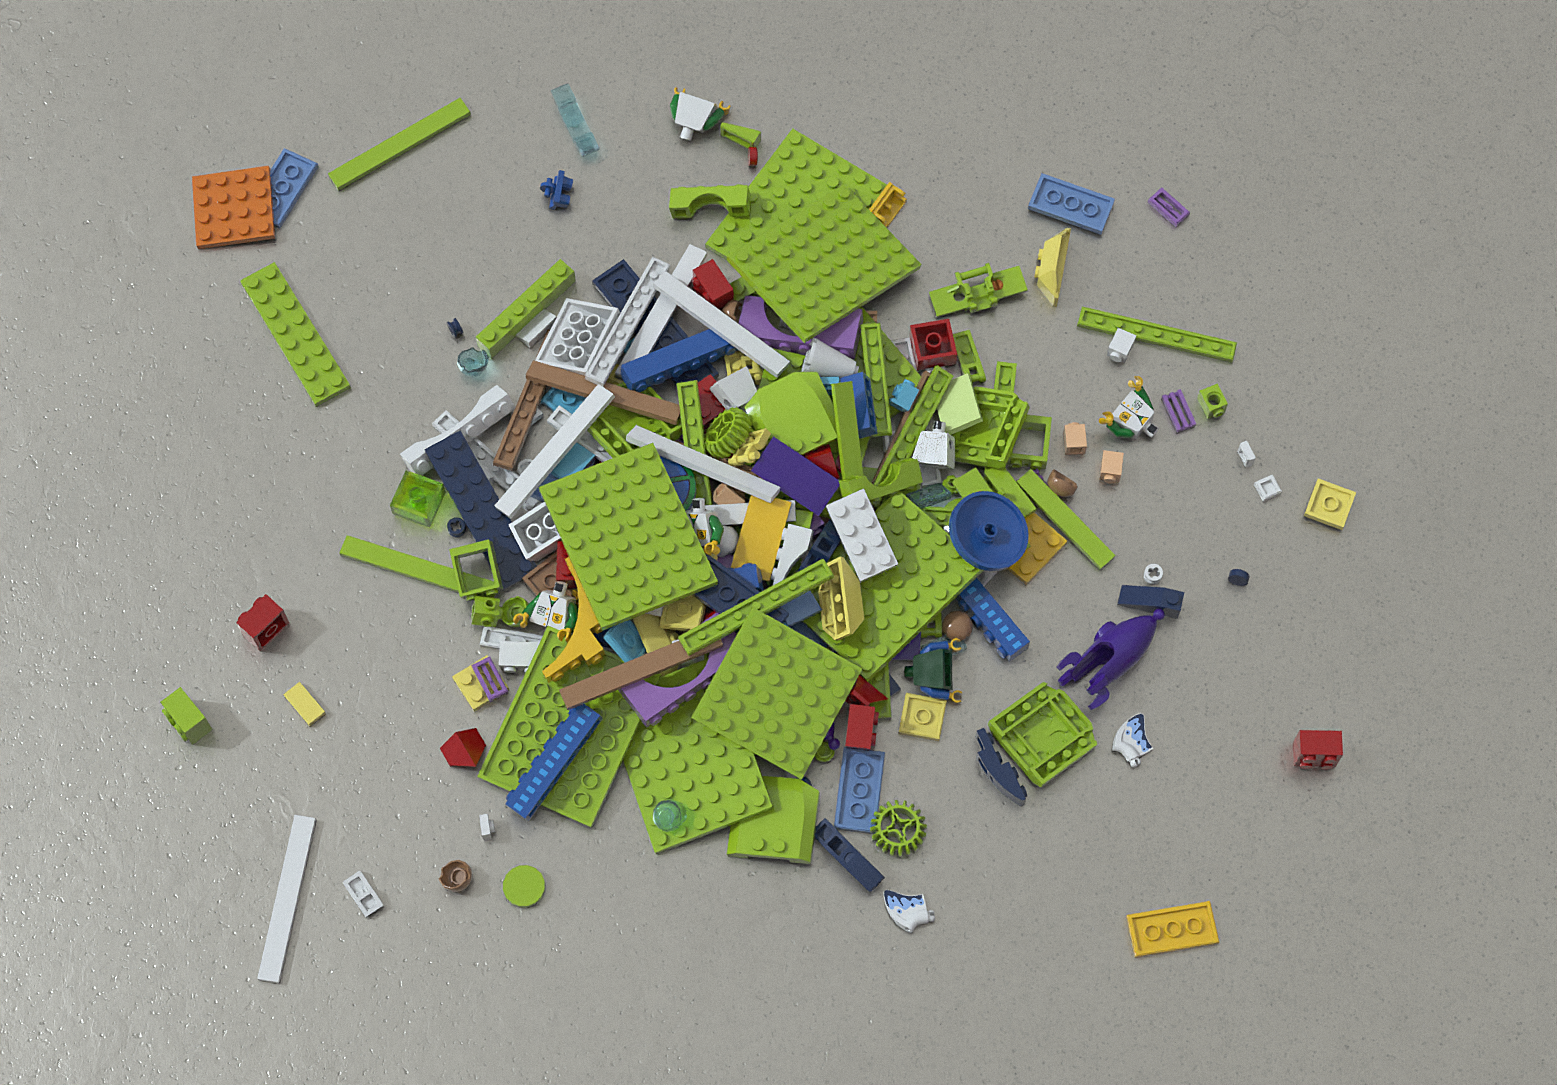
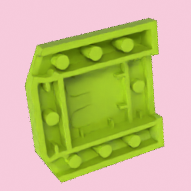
M794 372L758 389L744 407L751 418L755 431L766 428L771 433L767 440V445L774 436L804 456L822 446L831 445L838 441L834 405L818 372Z
M622 382L617 385L628 389L625 382ZM651 386L639 392L662 399ZM608 405L587 429L612 458L640 448L626 441L627 434L636 425L672 441L677 440L683 434L681 418H679L677 425L612 405Z
M976 386L973 388L983 421L951 435L955 439V461L999 469L1006 466L1030 407L1026 401H1022L1014 392Z
M1042 682L1003 710L987 724L994 738L1028 778L1039 787H1043L1097 746L1090 720L1065 691L1053 689L1047 686L1048 683Z
M763 776L774 808L730 826L727 856L748 859L749 857L789 860L791 863L811 864L820 797L819 790L801 779Z

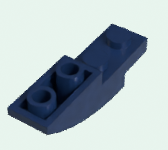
M831 518L813 544L798 571L821 559H824L827 563L839 545L841 539Z
M985 728L977 730L975 737L981 751L977 752L976 759L982 770L1003 795L1019 806L1025 805L1026 797L1028 796L1023 785L1020 786L1017 780L1019 775L1016 768L1011 767L1009 762L1001 764L1003 763L999 751L995 752L993 748L994 740L990 732L987 733Z
M826 818L816 826L815 838L871 893L885 877Z

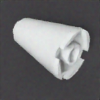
M812 338L809 344L812 347L806 353L801 372H818L820 377H839V380L842 377L858 373L859 367L856 366V361L822 341Z

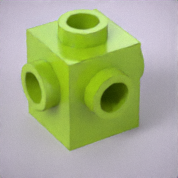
M475 596L472 605L471 624L496 627L498 619L501 620L503 614V607H500V599Z

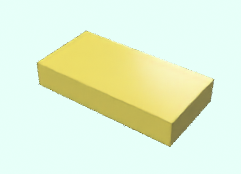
M300 682L283 694L309 727L326 714Z

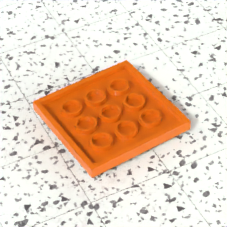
M269 166L192 176L195 234L198 249L275 239L272 184Z

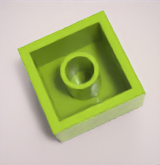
M181 687L160 702L164 707L161 711L165 718L174 726L185 742L189 740L193 745L213 730L205 716Z

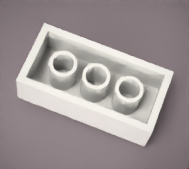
M864 489L826 505V509L860 583L898 566V562Z
M545 502L509 524L526 560L538 562L557 550V542L562 541Z

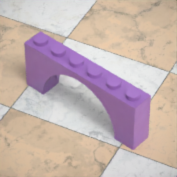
M745 295L739 325L771 348L806 355L807 351L812 347L809 345L812 339L804 343L797 336H790L780 332L772 326L766 317V302L761 297ZM862 309L855 310L813 338L822 341L855 360L861 333L860 324H863Z
M715 613L714 615H712L711 617H709V618H708L707 620H705L704 622H706V621H708V620L714 618L715 616H717V615H719V614H718V613ZM733 632L721 639L723 647L710 652L705 668L691 682L679 687L665 688L641 680L619 689V692L646 728L649 725H656L666 713H673L679 708V704L692 700L699 690L707 689L734 641L736 633Z

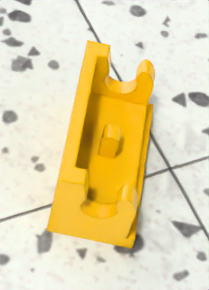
M889 182L869 210L888 228L907 202V199L904 197L906 193Z

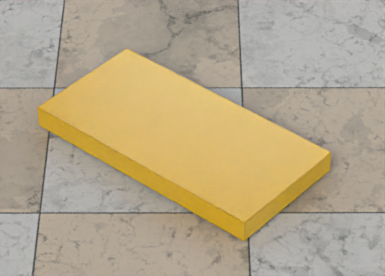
M751 495L731 568H740L743 564L747 563L756 564L761 570L762 580L770 582L777 552L781 544L782 532L786 526L792 502L774 498L769 503Z
M1210 901L1126 915L1135 958L1219 944Z

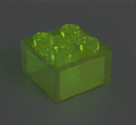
M406 470L390 503L392 514L430 528L446 493L444 484Z

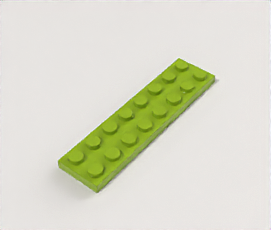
M275 262L240 280L241 285L316 407L351 388Z

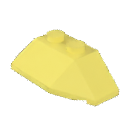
M1066 228L1045 241L1043 249L1039 248L1037 260L1041 261V265L1036 266L1034 277L1038 278V288L1052 306L1055 307L1058 304L1071 228Z
M838 557L827 563L834 574V578L821 584L818 590L820 607L822 609L823 630L836 641L852 635L864 620L860 581L844 557Z
M645 613L633 618V621L647 653L670 645L674 640H678L679 635L675 630L660 628V616ZM679 665L667 669L663 672H660L659 674L664 676L674 671H677Z

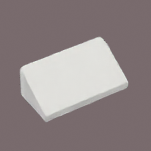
M543 309L516 334V337L527 347L531 348L546 334L547 329L550 330L557 317Z

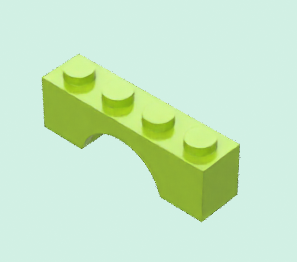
M741 184L735 186L717 185L712 187L671 188L669 210L673 219L692 218L694 213L702 206L718 204L726 208L730 216H749L751 194L748 185Z
M905 458L890 463L887 477L878 485H873L866 476L860 475L840 480L839 484L843 498L864 489L869 501L875 502L881 500V496H893L899 490L914 489L923 480L918 459Z

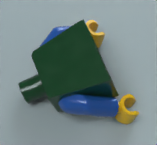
M954 638L951 643L942 641L928 644L920 651V654L913 657V666H905V677L913 678L914 685L920 686L921 691L931 698L942 700L950 698L953 702H961V700H955L953 697L956 692L962 693L961 691L949 692V690H953L952 651L959 652L962 649L961 647L954 648L953 643H958L961 640Z

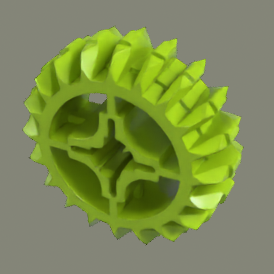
M731 407L729 410L725 409L723 413H719V416L714 418L709 428L706 429L707 433L704 435L706 451L717 459H724L725 457H730L731 453L734 454L745 443V439L749 437L748 433L752 429L751 418L748 414L737 407Z
M895 800L894 806L888 801L886 803L887 809L881 805L879 807L880 812H874V816L877 819H871L870 822L876 825L870 827V832H876L871 837L872 840H878L876 847L884 845L882 852L885 853L890 849V856L894 855V851H898L899 857L902 856V851L904 850L907 855H910V848L917 851L918 847L916 844L922 845L923 840L921 838L926 837V832L922 830L927 829V824L923 823L925 816H919L921 810L913 811L914 804L906 807V800L903 801L902 805H899V801ZM898 814L906 815L909 818L901 819ZM890 816L891 825L887 826L885 830H881L882 822ZM895 822L899 828L902 827V834L898 829H895ZM915 826L916 832L914 836L907 841L905 833ZM895 837L899 843L892 842L887 838Z

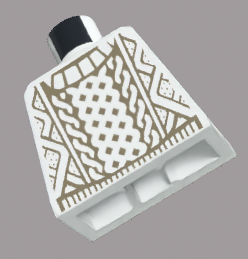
M934 421L932 432L922 431L920 433L912 457L918 459L919 467L954 469L955 439L950 434L945 433V422Z

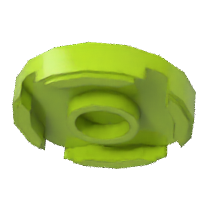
M519 865L512 868L506 874L503 881V892L506 899L512 905L519 908H529L542 899L545 892V881L542 874L536 868L529 865Z

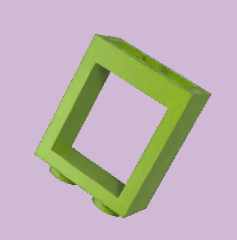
M1027 414L1021 429L1045 432L1042 456L1013 453L1012 450L1006 465H1010L1013 468L1030 467L1032 470L1046 469L1052 417Z
M488 539L449 549L461 598L466 599V601H472L475 599V596L482 594L492 596L498 594V590L503 589L491 540ZM488 552L495 584L467 591L460 558Z

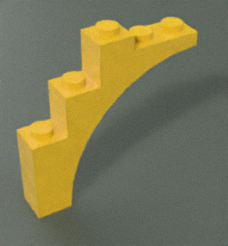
M569 557L565 561L578 589V619L565 649L553 663L542 671L548 683L560 680L565 672L569 669H576L583 660L588 666L591 664L596 665L602 661L605 655L604 649L593 635L595 632L597 634L602 632Z

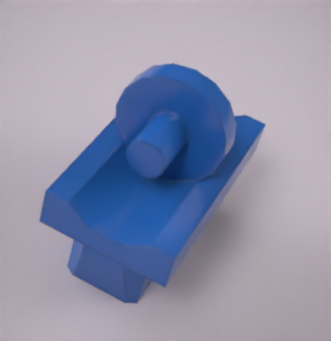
M559 170L558 176L554 177V181L552 178H547V182L540 184V190L545 192L544 197L549 198L551 193L549 209L555 210L557 206L567 208L569 205L570 196L562 194L561 191H570L573 179L564 176L565 171Z

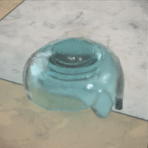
M472 347L458 355L457 367L466 376H479L486 370L489 357L485 350L477 351Z
M674 799L659 802L653 810L654 824L658 829L665 832L679 829L680 825L687 818L686 808L681 802Z

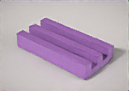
M1162 187L1148 199V203L1175 227L1190 215V212ZM1159 195L1164 197L1169 203H1166ZM1170 204H1172L1179 212H1181L1182 215L1175 211Z
M1181 389L1175 393L1171 392L1169 395H1162L1161 399L1177 433L1196 426L1194 417ZM1176 397H1178V399H1179V401H1180V404H1181V406H1182V408H1183V410H1184V412H1185V415H1186V417H1187V419H1188V421H1189V424L1187 423V421H1186V419H1185V417H1184V414H1183V412H1182V410H1181V408H1180V405H1179V403H1178ZM1170 399L1172 400L1174 407L1178 413V416L1183 424V426L1181 427L1169 402Z
M490 656L471 665L489 702L494 701L493 699L500 698L503 694L509 693ZM486 663H489L502 690L498 691L485 666ZM480 666L494 691L492 695L478 670Z

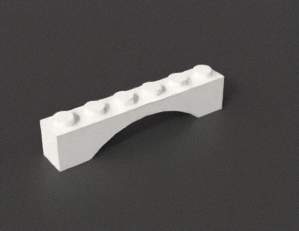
M496 385L480 397L473 410L457 425L436 437L414 443L400 453V456L407 468L419 478L433 468L424 449L460 430L468 443L512 412L515 406L509 395Z
M788 524V528L783 529L781 540H784L783 547L778 549L776 560H779L778 567L773 569L771 580H774L773 585L786 579L795 563L809 552L814 533L812 529Z

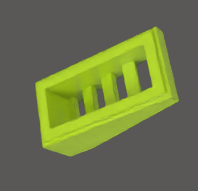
M724 122L720 125L721 136L747 149L749 147L757 148L761 142V131Z

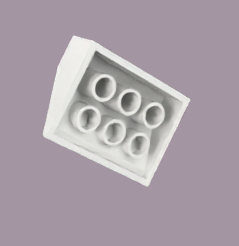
M566 298L535 361L585 376L620 315L619 309Z

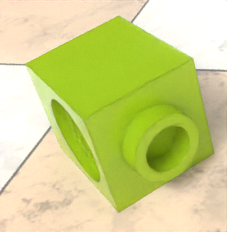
M1218 383L1199 391L1197 400L1207 419L1211 417L1218 418L1225 413L1228 403ZM1209 401H1215L1218 405H1212Z

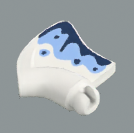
M1138 713L1124 722L1114 737L1112 750L1120 752L1133 768L1141 764L1139 757L1153 750L1146 736L1145 718L1142 713Z
M884 890L883 898L887 911L894 922L903 930L912 933L916 926L935 921V912L933 910L927 911L923 894L904 895L892 890Z

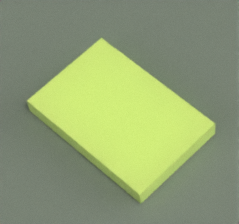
M968 373L951 380L937 406L940 421L946 423L945 433L950 435L983 421L971 377Z

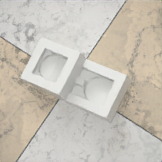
M358 871L342 882L365 917L383 906L361 871Z

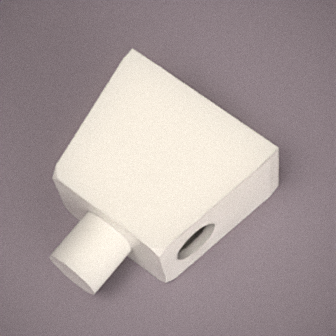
M747 366L719 380L709 388L725 409L729 410L731 407H737L746 414L747 412L744 407L757 392Z

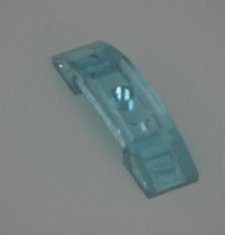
M567 83L552 89L551 94L580 155L584 157L600 150L576 103V98L569 84Z

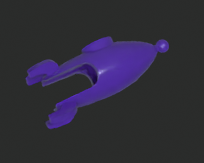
M1156 609L1153 612V616L1134 617L1119 624H1115L1112 621L1105 623L1096 633L1094 643L1082 656L1078 652H1071L1056 666L1060 671L1069 664L1073 665L1058 680L1060 686L1066 685L1072 679L1076 682L1098 665L1105 664L1089 681L1091 686L1087 689L1088 694H1096V698L1088 706L1090 710L1102 705L1108 700L1110 695L1106 686L1129 671L1147 652L1156 631L1157 620L1164 619L1165 612L1162 609Z

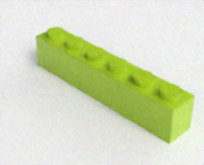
M559 259L475 337L478 348L491 359L497 355L543 309L549 307L576 282L574 270Z

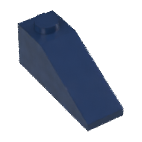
M1122 585L1117 605L1153 613L1156 609H1162L1166 617L1178 619L1185 592L1165 587Z

